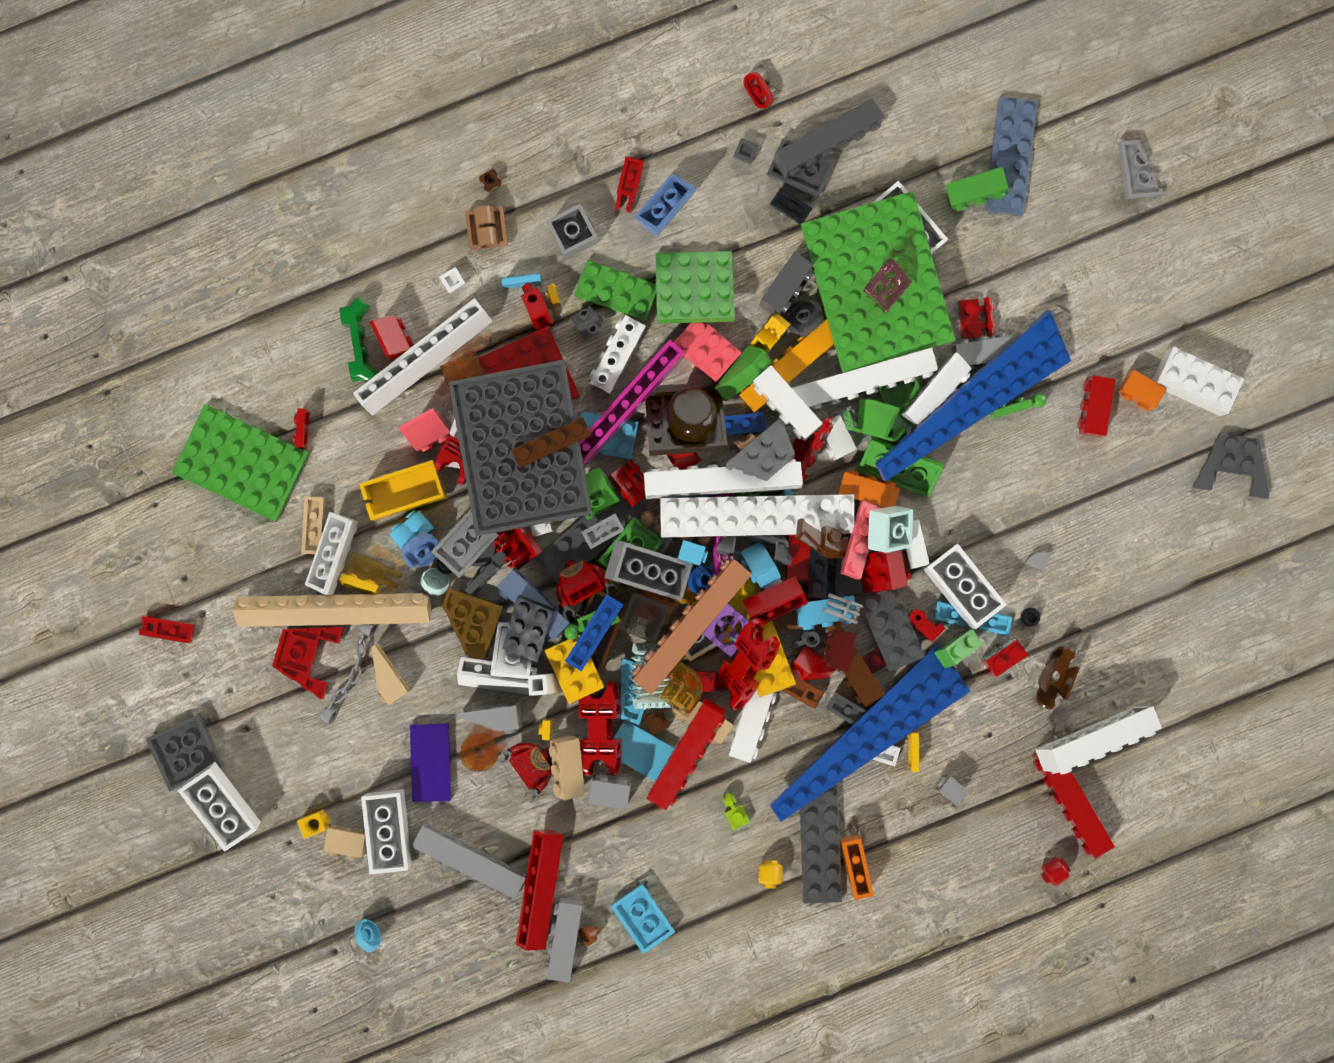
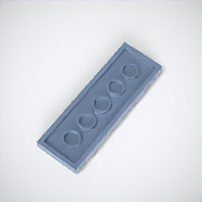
M999 97L989 171L1003 167L1009 194L1000 200H987L984 212L1023 216L1038 103L1036 101Z

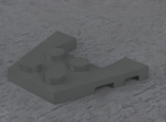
M1218 434L1192 488L1212 490L1215 471L1251 476L1249 496L1269 499L1259 439Z
M786 535L723 536L716 549L717 554L733 556L736 538L775 544L773 562L791 565L792 563Z

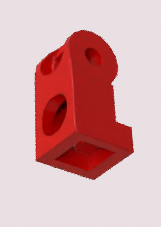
M915 609L908 614L912 626L929 642L933 643L945 630L940 623L934 626L922 610Z

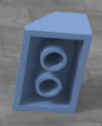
M671 174L636 214V220L646 231L657 237L694 195L696 188Z

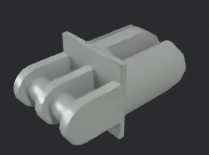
M829 593V598L842 602L845 605L842 606L827 601V606L841 610L842 613L840 614L823 608L822 612L857 624L856 619L860 616L859 611L860 608H863V605ZM850 604L855 606L853 611L849 610ZM847 612L852 614L851 619L846 618Z

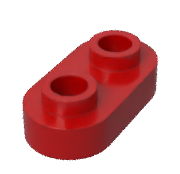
M757 72L748 73L744 77L743 84L754 104L760 109L770 107L774 98L763 77Z

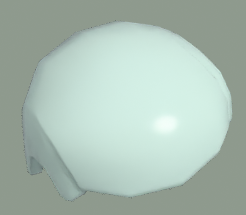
M430 568L424 571L421 577L423 590L431 596L442 595L447 591L450 584V577L447 574L440 573L437 568Z

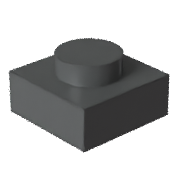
M741 138L733 158L751 165L759 145Z

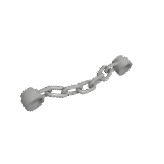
M378 624L361 625L360 630L363 633L356 642V664L352 668L344 688L337 690L331 696L328 708L325 707L321 711L320 718H322V721L331 724L335 720L337 710L333 709L335 704L342 701L347 696L350 686L358 681L362 673V659L366 656V637L374 635ZM363 644V653H359V645ZM354 670H359L356 679L354 680V678H351L354 673ZM340 692H341L342 694H344V695H343L340 699H338V700H337V698L335 697V696H336L338 693H340Z

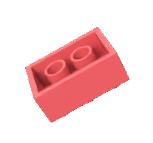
M707 322L690 323L674 342L684 351V358L714 384L722 378L741 355L737 348Z

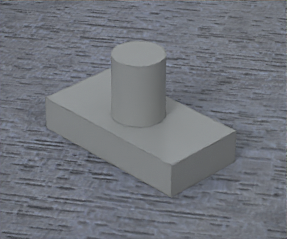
M615 513L581 533L590 549L625 530Z

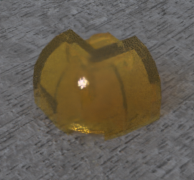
M679 661L667 675L670 682L659 698L682 715L689 717L702 697L703 684L693 669Z

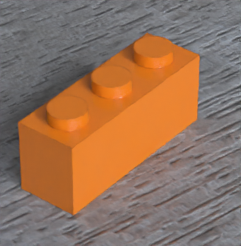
M848 470V472L842 473L836 495L854 494V500L866 501L880 508H886L896 505L900 488L896 487V483L890 481L881 483L877 481L878 478L867 475L864 478L859 476V472Z
M857 834L840 838L853 898L858 900L874 896L860 836Z

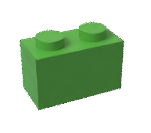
M971 628L957 634L934 653L943 667L947 668L957 665L983 644Z

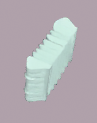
M657 642L634 643L632 652L636 655L632 659L636 662L630 665L634 668L638 664L641 666L646 660L644 659L645 655L651 649L654 651L658 646ZM667 675L651 695L637 683L632 684L631 687L636 689L631 692L636 695L632 698L634 709L645 710L647 708L662 709L671 707L675 701V696L670 693L673 688L669 686L673 684L668 681L672 678Z

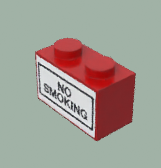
M1011 638L982 658L981 661L992 676L998 677L1026 658L1028 654L1018 639Z

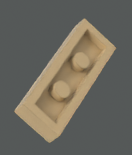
M304 496L301 554L316 553L324 530L325 497Z

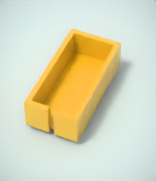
M430 460L359 483L364 500H372L373 502L365 504L370 520L377 521L448 498L441 474L435 469L436 461Z

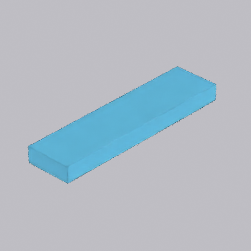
M936 601L933 620L969 627L951 604ZM994 614L977 629L1009 636L1013 617Z

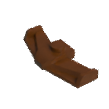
M804 519L797 520L796 539L820 553L823 557L829 559L845 558L850 539H841V530L824 526L819 531L805 522Z

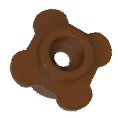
M494 169L479 177L487 192H491L494 187H500L502 184Z

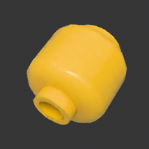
M763 861V864L758 865V882L765 884V888H776V884L783 882V866L778 864V861Z

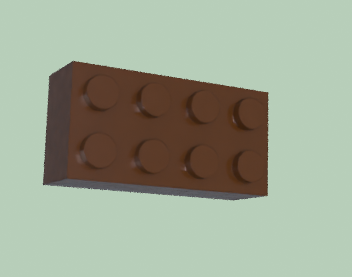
M599 591L590 596L582 617L596 611L607 593ZM612 595V598L624 605L618 613L621 621L609 627L591 656L599 675L630 602Z

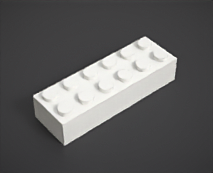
M1153 706L1132 707L1035 750L1044 771L1052 772V774L1058 772L1066 774L1071 772L1074 766H1085L1089 764L1088 760L1103 758L1106 756L1105 753L1119 751L1127 743L1128 745L1135 744L1143 736L1145 738L1151 737L1156 734L1155 731L1162 727Z

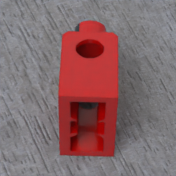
M532 283L523 285L522 290L524 294L521 295V298L535 329L538 331L547 326L554 325L539 289H534Z

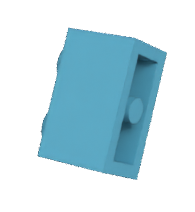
M683 540L677 559L700 566L701 562L705 563L708 552L705 551L706 547Z
M759 541L741 551L744 558L741 562L746 570L750 569L752 582H757L760 588L781 578L776 565L762 542Z

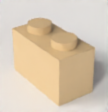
M335 825L327 828L324 852H329L331 856L348 855L349 859L354 860L359 859V857L362 858L366 854L365 830Z

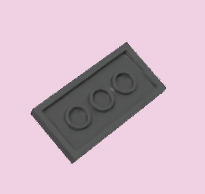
M897 589L881 591L859 600L860 604L863 605V612L889 672L925 658V654Z

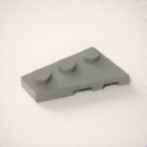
M1139 140L1118 143L1125 199L1132 200L1165 195L1162 188L1159 189L1155 173H1152L1148 166V158Z

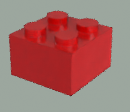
M901 550L888 553L878 551L867 554L861 577L863 593L893 590L908 586Z

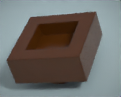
M662 709L644 716L651 734L669 728Z

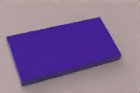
M449 723L411 724L412 802L451 801Z

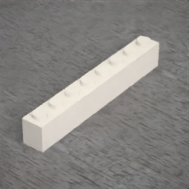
M474 298L353 394L359 403L373 416L493 321Z
M928 348L793 387L792 389L812 411L822 408L821 404L829 402V405L840 403V398L848 397V400L859 397L861 392L866 391L868 395L878 392L877 388L885 386V389L896 387V382L904 380V384L916 381L915 377L922 375L923 379L934 376V372L938 370L933 349Z
M795 459L788 462L767 481L756 476L743 474L741 470L734 468L729 470L726 467H718V465H707L706 468L698 469V466H689L687 470H679L678 467L668 468L667 471L649 469L648 472L644 473L646 499L798 489L803 485L801 462H796Z

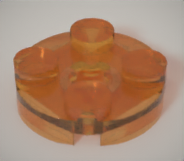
M482 732L472 734L461 744L460 759L463 765L471 771H486L497 761L498 745L488 734ZM475 748H483L484 756H475Z

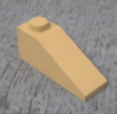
M375 644L371 648L377 689L380 692L378 695L383 703L391 705L410 692L411 689L380 645Z

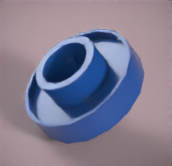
M696 566L691 569L688 586L692 592L697 594L701 589H706L709 585L707 582L713 575L711 569L707 566Z

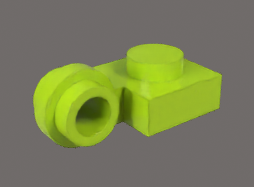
M724 793L725 796H722L725 806L731 807V809L724 812L732 830L750 823L743 805L734 806L737 801L733 793Z

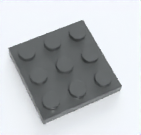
M201 714L146 739L169 791L180 787L184 782L216 762L219 768L224 766Z

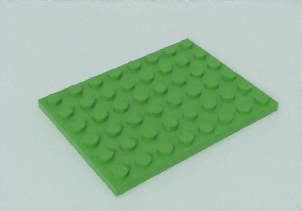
M914 191L801 223L810 261L814 264L812 268L842 373L955 341Z

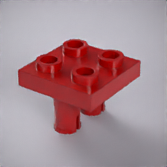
M526 527L504 531L493 543L494 548L501 545L496 549L498 552L505 550L508 556L504 559L505 563L512 561L507 566L509 568L516 566L518 570L542 552Z

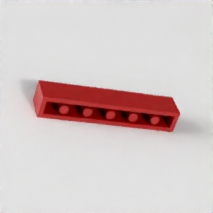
M706 698L704 699L646 797L647 800L664 810H667L669 805L673 806L678 798L676 793L678 790L682 791L687 783L685 778L688 774H693L697 767L695 764L698 758L702 759L707 750L704 748L707 742L711 744L716 736L714 732L716 727H721L726 719L724 717L725 709Z
M1037 753L1033 754L1035 768L1038 772L1041 771L1043 773V782L1047 788L1051 787L1054 792L1052 797L1057 805L1062 806L1064 810L1062 814L1066 821H1070L1073 825L1071 830L1077 839H1081L1083 843L1081 847L1085 854L1096 859L1115 848L1072 771L1066 774H1061L1060 772L1052 774V772L1044 771Z
M554 830L533 831L516 945L526 951L546 949L564 835Z

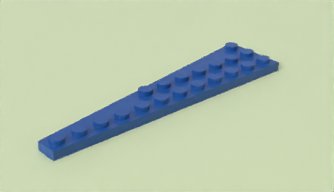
M1046 310L1029 325V328L1023 334L1020 333L1015 338L1016 340L1013 343L1004 347L995 359H991L944 401V404L939 409L930 413L929 418L924 422H920L911 434L906 435L897 445L893 446L875 463L882 479L887 481L1069 363L1071 361L1051 311Z
M936 643L925 654V658L920 659L915 666L909 669L884 696L879 698L829 749L770 804L780 822L970 692V689L955 667L944 668L934 652L941 647L939 643Z

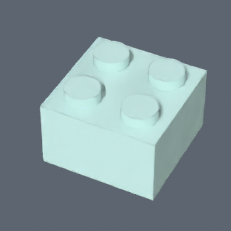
M891 506L869 510L868 549L888 553L911 548L913 509Z

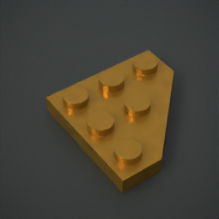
M448 588L442 607L465 654L479 660H485L504 606Z

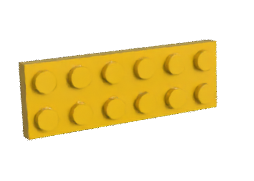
M748 578L728 602L733 609L749 622L751 619L742 601L761 592L758 583H753L751 578ZM740 620L735 625V632L738 634L742 630ZM773 621L764 624V639L767 640L769 637L776 636L779 640ZM781 642L778 653L769 669L758 670L754 677L759 684L757 688L759 698L796 685Z

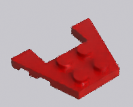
M345 627L283 629L272 667L323 700L329 682L310 677L319 642L322 639L340 644Z

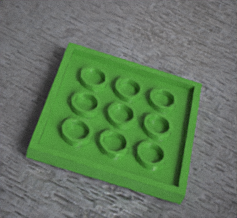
M732 251L656 253L657 323L735 322Z

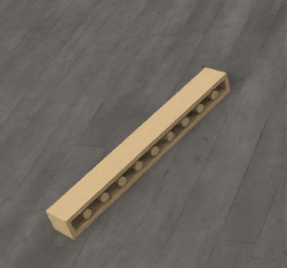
M428 593L236 597L233 607L237 627L430 623L432 612L430 595Z

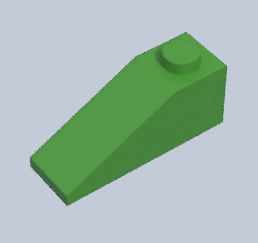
M748 345L714 389L724 401H727L753 383V380L770 366L772 360L764 349Z

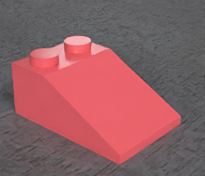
M433 408L398 427L413 448L423 453L433 449L432 445L437 442L440 444L444 443L450 435V428L443 415Z

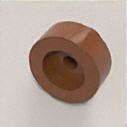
M587 924L579 929L580 938L585 945L590 946L597 941L598 927L592 928Z

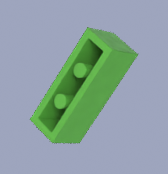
M1003 167L946 184L952 211H963L968 206L974 204L976 206L983 205L990 199L1000 200L1009 194Z

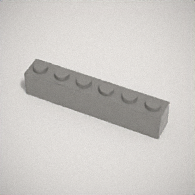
M427 823L423 824L412 845L418 854L431 856L434 862L438 864L444 863L450 866V870L466 874V877L471 881L477 882L478 880L484 883L483 886L492 891L495 889L501 892V895L507 899H516L527 874Z

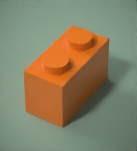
M1131 370L1126 374L1116 392L1120 393V397L1129 402L1132 400L1137 403V407L1141 410L1151 411L1156 409L1167 389L1136 370Z

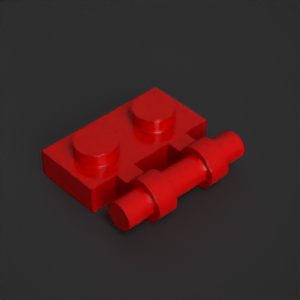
M991 297L984 298V306H979L978 299L958 301L961 339L982 337L981 330L986 329L988 337L995 336L994 328H996V322L993 320L994 305L992 304ZM985 312L986 323H981L980 313Z
M630 460L626 463L630 470L623 465L608 478L630 506L633 507L644 499L646 495L644 475L640 471L641 468ZM633 475H635V477L639 480L640 484L633 477Z

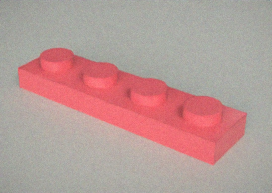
M866 501L859 503L841 574L857 580L861 579L869 551V510L880 509V507Z

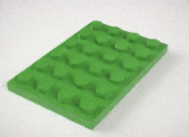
M204 404L172 473L277 522L310 453Z

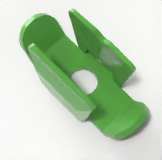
M860 399L856 428H854L850 412L846 410L843 413L846 429L890 442H896L906 431V427L902 426L888 437L900 411L899 407L870 399Z

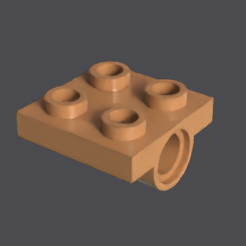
M480 206L474 208V210L465 211L469 248L471 251L508 246L503 206L494 208L492 206Z

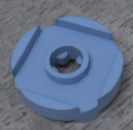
M421 531L417 536L402 545V557L411 568H415L414 566L418 565L421 568L425 567L437 558L431 551L439 544V541L434 535Z

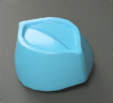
M363 919L355 924L354 934L357 944L368 953L377 949L381 942V933L376 924L367 919Z

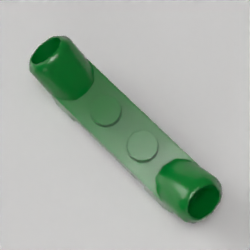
M359 297L354 298L349 306L340 307L339 311L341 324L344 327H350L355 356V361L348 362L352 382L363 381L366 383L377 375L379 371L367 364L366 357L369 354L367 346H364L363 338L366 336L360 321L369 310V305Z

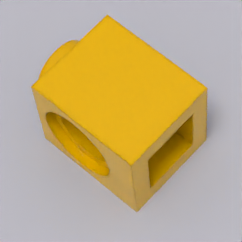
M323 809L297 820L303 839L326 831L330 827V818L327 813H324ZM312 819H316L319 822L318 828L312 825Z

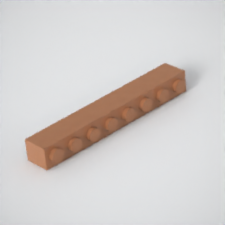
M726 559L720 566L722 570L717 575H712L707 582L709 585L706 589H701L696 594V601L692 605L688 604L682 611L684 615L680 620L676 619L670 625V632L667 635L663 634L657 641L658 646L654 651L651 649L645 655L644 659L646 660L641 666L638 664L633 669L632 680L650 695L752 575L735 559Z

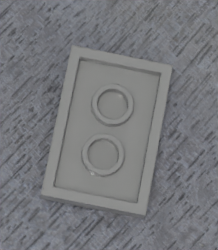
M470 509L431 552L455 575L461 578L500 535L492 533L476 536Z

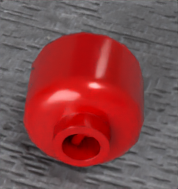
M1053 857L1042 864L1041 869L1043 873L1040 875L1046 884L1051 883L1053 886H1058L1069 879V872L1071 870L1063 858Z

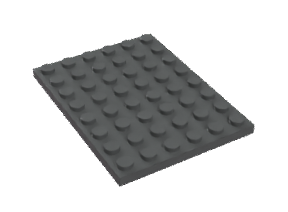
M564 360L449 382L476 536L593 514L580 442L522 468L518 467L511 449L575 421Z

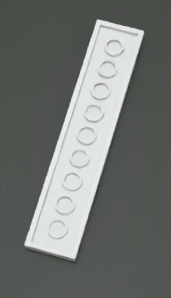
M854 494L660 498L661 537L796 534L797 520L801 518L819 531H821L822 527L829 526L841 530L842 533H852L854 528Z

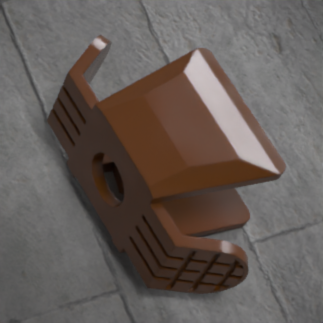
M1066 646L1057 647L1053 651L1050 660H1047L1041 678L1038 680L1039 688L1036 693V701L1046 709L1051 710L1055 707V699L1058 693L1064 700H1067L1080 669L1078 666L1068 668L1076 654L1072 648ZM1057 671L1060 678L1057 682L1052 683V675Z

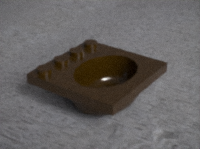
M687 387L679 391L652 393L645 401L649 456L728 450L723 401L715 389Z

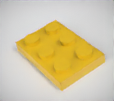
M581 634L575 640L568 639L544 650L569 704L604 688V684L591 657L582 672L565 662Z

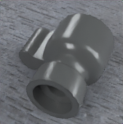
M814 629L804 630L801 633L800 640H794L792 646L796 649L801 645L814 648L820 642V635Z

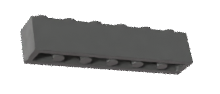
M873 98L776 151L773 161L785 179L789 176L795 177L803 168H811L819 159H827L835 150H842L851 141L862 139L866 135L865 133L878 130L882 126L881 123L884 115Z

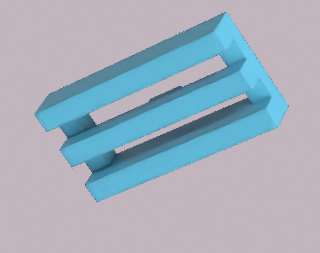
M539 273L501 279L504 289L522 287L527 283H532L533 285L542 284Z

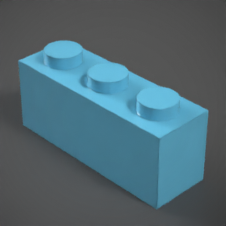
M854 595L841 597L843 599L855 602ZM833 599L808 602L807 605L795 610L798 627H803V630L815 629L814 625L822 624L823 628L834 626L833 622L841 621V625L850 624L851 622L822 612L823 608L840 614L842 613L841 610L826 605L827 601L842 606L845 605ZM850 604L849 610L853 611L855 606ZM847 612L846 618L851 619L852 614Z

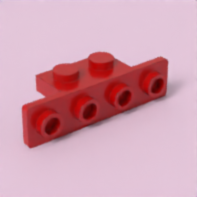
M827 417L820 430L815 431L805 441L802 438H796L792 446L795 452L793 459L796 462H801L803 483L807 478L806 471L816 461L814 457L816 452L820 451L824 446L825 441L823 439L825 435L829 434L833 429V417Z

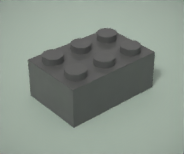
M794 251L762 297L759 306L771 315L777 312L779 315L784 316L792 304L790 300L793 299L795 301L803 288L801 284L806 285L814 272L811 269L814 264Z

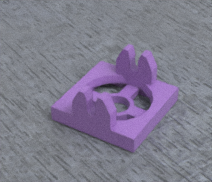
M727 604L702 634L731 657L737 650L734 645L735 642L730 644L721 642L725 637L730 636L737 639L739 634L735 632V625L740 620L743 629L749 621ZM727 615L734 616L730 621L723 622L721 620L722 617ZM716 624L720 626V634L717 638L714 633ZM724 625H732V632L730 634L723 633Z

